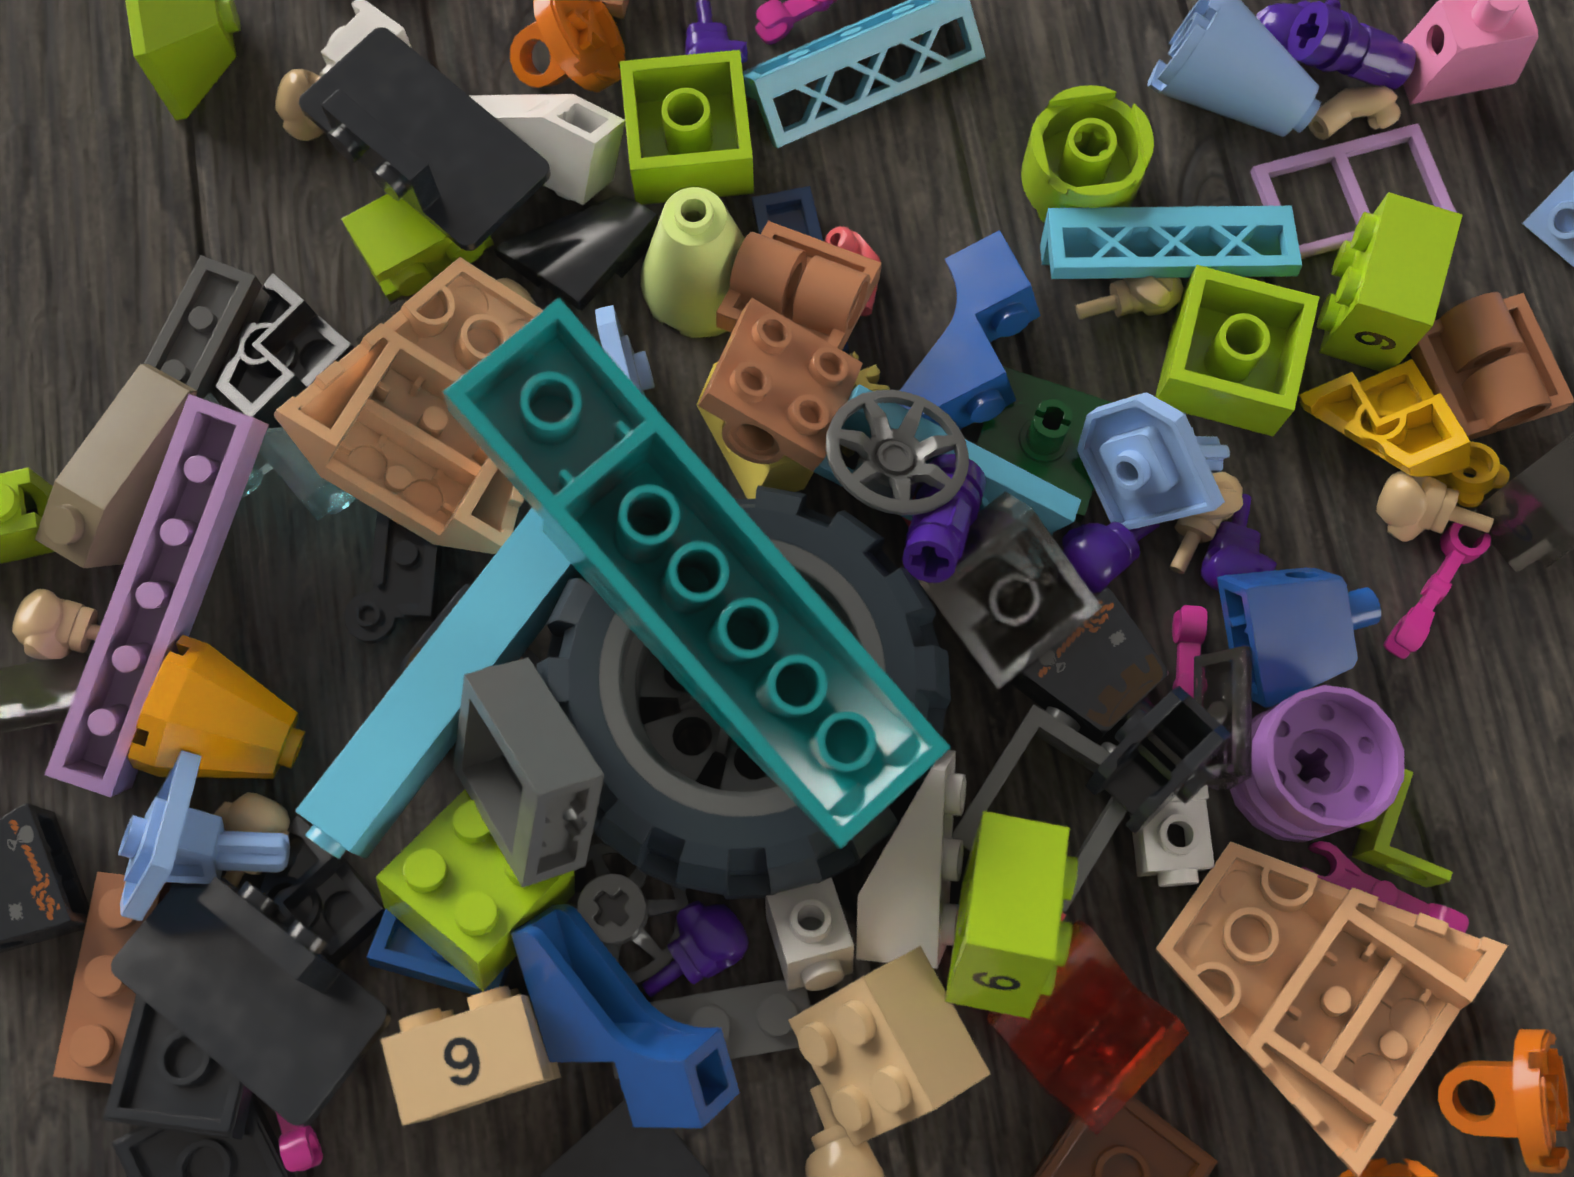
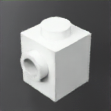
M831 877L818 884L813 883L765 897L766 919L788 991L804 986L805 989L810 991L823 990L839 983L844 978V975L853 973L854 944Z

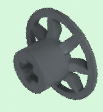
M876 390L858 395L838 409L831 420L826 434L828 463L843 488L867 506L886 513L919 515L934 511L947 504L957 495L968 472L969 453L965 438L959 427L937 405L921 396L908 392ZM878 403H896L911 407L899 429H890L887 416ZM863 408L872 437L869 438L861 431L843 430L841 428L851 415ZM922 413L939 423L947 435H935L919 442L914 436ZM839 444L856 451L860 455L853 474L848 470L841 457ZM954 450L956 469L952 479L937 465L926 464V461L936 455ZM920 482H925L941 490L931 497L912 500Z
M605 843L595 844L589 847L586 863L593 860L596 878L590 881L581 893L575 892L566 903L577 908L578 912L617 962H619L621 946L631 941L655 958L645 967L626 973L634 984L641 983L667 966L673 958L668 947L666 946L662 951L644 929L648 917L676 911L677 917L679 911L688 905L686 891L671 886L675 900H647L641 889L648 875L640 872L638 868L628 878L619 874H611L603 856L617 854L618 852L610 846H606ZM677 918L674 933L669 943H671L673 940L677 939L678 936H680L677 926Z

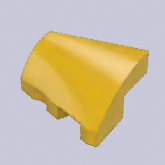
M1413 359L1358 382L1352 371L1299 394L1300 403L1306 412L1410 476L1433 477L1470 467L1471 442L1442 394H1433Z

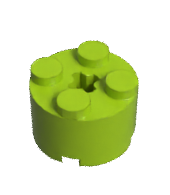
M1095 85L1077 86L1058 93L1037 116L1032 126L1023 159L1021 178L1025 194L1037 210L1038 216L1044 224L1048 208L1130 207L1149 166L1154 149L1153 131L1149 120L1135 103H1133L1131 108L1123 101L1115 98L1116 91L1106 87Z

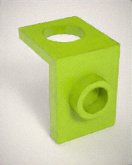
M1404 769V780L1394 802L1376 819L1355 826L1361 829L1352 857L1423 887L1448 883L1451 880L1452 871L1389 846L1413 776V772Z

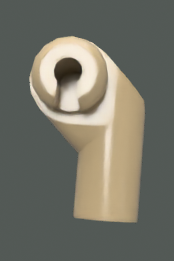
M1386 86L1343 89L1319 108L1312 121L1308 124L1309 129L1317 138L1325 140L1353 118L1367 116L1371 128H1387L1400 117L1401 110L1395 103L1398 96Z

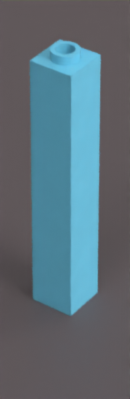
M533 507L295 810L313 824L306 833V836L334 857L340 859L343 853L348 850L367 859L455 744L464 674L479 671L488 666L519 660L546 625L568 579L582 578L577 569L543 532V519Z

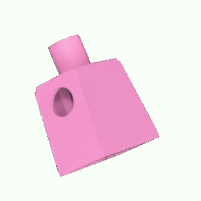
M1439 0L1403 41L1412 45L1416 52L1414 69L1403 84L1410 105L1515 84L1538 39V27L1528 1Z

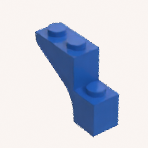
M1000 230L945 258L957 292L954 316L945 332L899 390L921 396L934 403L952 418L959 429L974 422L982 423L998 416L1005 406L1017 401L1006 371L990 342L999 337H1009L1019 333L1029 322L1041 316L1032 286ZM898 404V405H900V406H902V407H904V408H906V409H908V410H910V408H911V407H908V406H906V405ZM922 413L921 416L923 418L940 426V424L933 420L931 417Z
M568 904L552 905L511 932L549 1062H615L633 1127L703 1128L740 1093L722 1028H701L686 1025L658 1011L640 992L576 908Z

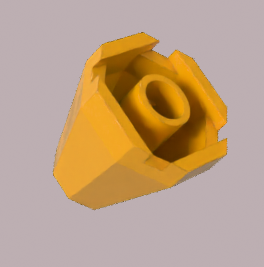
M182 634L176 642L179 654L170 651L165 657L140 711L136 728L149 732L145 746L131 743L128 759L132 767L158 777H167L181 750L202 756L197 777L274 779L281 765L292 768L306 734L305 731L295 728L298 721V712L211 645Z

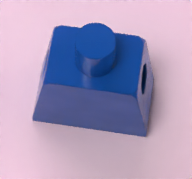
M1306 567L1217 577L1236 692L1265 708L1277 705L1298 692L1308 690L1352 669L1358 660L1354 630L1378 624L1381 619L1380 603L1372 589L1364 587L1348 592L1347 584L1343 577L1318 568Z

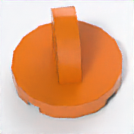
M533 0L536 21L522 29L515 36L510 47L512 69L520 81L528 86L540 88L551 87L570 78L585 90L598 93L621 80V71L618 64L620 61L625 60V48L618 27L601 0ZM539 40L545 43L550 53V64L543 74L536 69L532 60V50Z
M1519 1029L1515 1039L1513 1061L1475 1060L1463 1062L1450 1070L1439 1085L1438 1102L1442 1114L1452 1126L1463 1133L1476 1136L1519 1138L1523 1158L1530 1172L1562 1173V1170L1566 1168L1569 1158V1150L1566 1147L1555 1146L1556 1131H1567V1123H1570L1568 1087L1563 1058L1559 1056L1557 1048H1549L1550 1045H1555V1035L1550 1030ZM1466 1080H1475L1486 1085L1494 1095V1112L1490 1115L1480 1116L1466 1110L1458 1097V1086L1460 1083Z

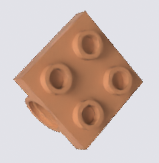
M768 221L761 234L750 232L739 248L731 271L730 289L716 311V327L732 333L742 310L750 299L754 298L838 349L843 350L880 279L882 263Z
M1491 292L1474 297L1455 306L1440 319L1435 320L1433 327L1410 351L1414 363L1434 395L1442 394L1469 440L1564 411L1574 403V398L1524 293L1503 299L1499 292Z
M751 298L738 318L698 406L725 421L722 429V438L727 447L739 457L753 463L772 464L778 462L785 455L809 470L814 471L825 459L826 434L831 420L838 409L847 403L863 363L754 298Z

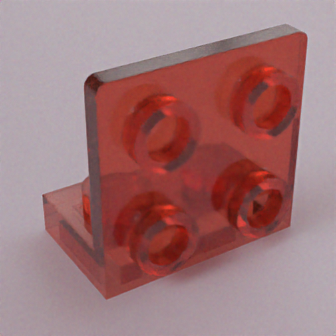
M1081 920L1076 921L1072 925L1067 961L1064 967L1057 966L1051 996L1040 994L1030 1018L991 1011L987 1016L988 1023L1043 1090L1096 1135L1189 1034L1177 1016L1133 986L1093 929Z

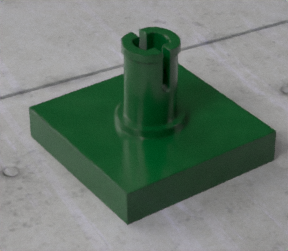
M1003 366L1017 401L1005 406L1003 411L995 418L984 422L976 445L1081 499L1074 520L1081 523L1094 486L1078 454L1077 447L1087 414L1099 406L1112 402Z

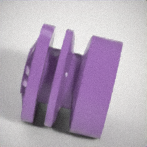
M1322 685L1294 694L1278 705L1256 715L1237 732L1227 753L1226 780L1236 807L1253 827L1277 840L1303 843L1372 821L1394 802L1404 780V748L1394 723L1376 702L1350 688Z

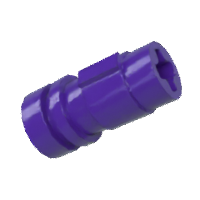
M1321 1L1311 2L1303 8L1296 17L1288 37V52L1296 61L1314 66L1325 72L1337 70L1343 75L1366 84L1386 86L1391 90L1397 89L1406 82L1414 69L1416 52L1412 45L1398 40L1397 37L1364 23H1359L1356 16Z
M955 454L940 455L931 459L928 464L937 465L952 479L956 469ZM969 459L968 472L957 495L947 504L934 511L913 515L902 560L906 570L921 581L937 583L949 579L955 572L958 560L962 557L970 526L977 519L987 483L984 472L974 461ZM920 482L915 500L931 497L941 490L925 482Z

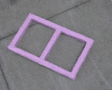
M1418 123L1256 165L1250 171L1263 206H1281L1270 178L1331 162L1357 225L1362 214L1370 212L1348 157L1408 142L1434 206L1457 213ZM1355 231L1300 245L1301 259L1340 249L1345 240L1352 241Z

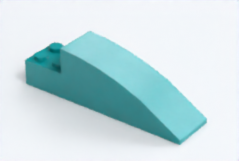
M560 298L443 391L448 411L543 519V532L692 697L838 848H842L950 749L949 745Z

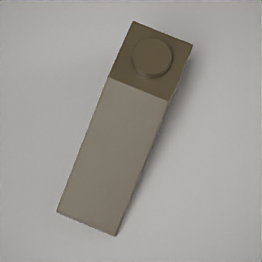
M140 364L55 480L35 540L83 569L125 564L189 394L196 396L198 391L150 364Z

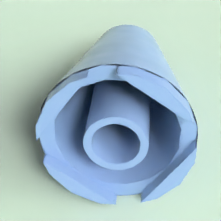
M1198 0L1169 42L1172 47L1168 55L1172 59L1168 64L1159 59L1148 80V87L1160 94L1281 137L1287 135L1292 129L1298 133L1302 132L1312 121L1321 105V102L1315 98L1319 85L1241 0Z

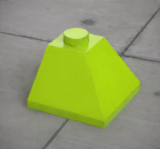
M125 0L134 58L175 121L188 118L236 58L233 32L241 31V25L234 0Z

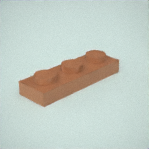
M97 872L53 1077L113 1084L136 993L113 975L111 963L117 953L170 891L171 882L164 883L143 920L138 921L121 916L120 900L126 882L124 881L125 875Z

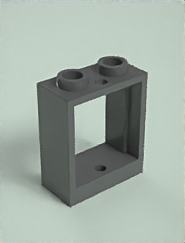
M529 658L501 665L488 666L482 670L464 674L453 769L471 800H474L483 821L523 888L585 867L604 773Z
M1033 705L953 829L952 839L963 841V858L966 860L969 858L983 811H987L1034 735L1092 772L1096 771L1117 746L1109 742H1103L1099 746L1078 733L1081 726L1065 712L1051 706H1047L1044 711ZM1113 797L1110 798L1075 856L1078 858L1075 889L1071 900L1064 899L1063 913L1067 911L1127 812Z

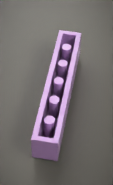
M191 394L188 395L46 769V776L110 798L132 788L138 770L132 767L128 759L132 742L145 746L149 732L136 728L140 711L163 660L170 651L179 654L176 642L182 634L188 637L190 635L269 424Z

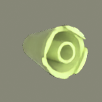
M700 187L685 188L674 193L667 200L641 270L643 298L653 317L662 324L664 322L680 330V334L692 338L714 337L727 332L716 327V311L730 289L732 267L739 248L745 239L721 199L710 190Z

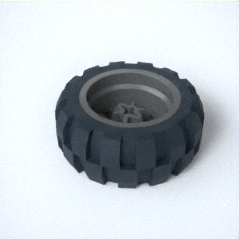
M758 485L756 499H735L942 737L946 709L951 701L948 651L939 647L932 623L936 614L932 603L919 580L912 576L906 568L898 569L882 551L885 538L845 510L838 512L833 519L807 508V494ZM579 578L568 579L546 623L552 636L547 657L537 664V671L604 773L593 827L595 834L606 846H610L634 864L640 872L685 891L689 888L724 895L725 899L765 898L769 895H775L779 892L813 883L818 884L830 877L834 878L860 864L861 859L887 836H892L932 768L930 766L842 848H838L768 775L758 780H750L738 773L736 763L745 751L688 691L676 690L668 684L670 672L585 578L582 580ZM640 702L673 703L680 707L681 713L643 724ZM693 726L705 728L711 734L712 740L710 746L704 752L690 756L683 754L676 748L678 735L684 729ZM718 756L727 760L720 790L698 783L707 767Z

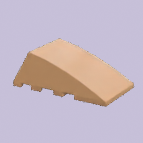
M459 257L406 301L401 310L384 324L380 323L364 336L361 343L340 361H334L316 376L314 382L297 397L292 396L275 411L274 417L323 479L434 545L496 554L513 533L518 510L524 501V497L448 411L443 391L543 310Z
M1230 841L1216 861L1215 867L1209 871L1155 951L1356 1177H1359L1397 1119L1393 1115L1460 1010L1474 1000L1508 945L1484 936L1481 939L1448 927L1449 923L1423 913L1418 915L1378 901L1379 897L1353 887L1351 890L1317 878L1318 874Z

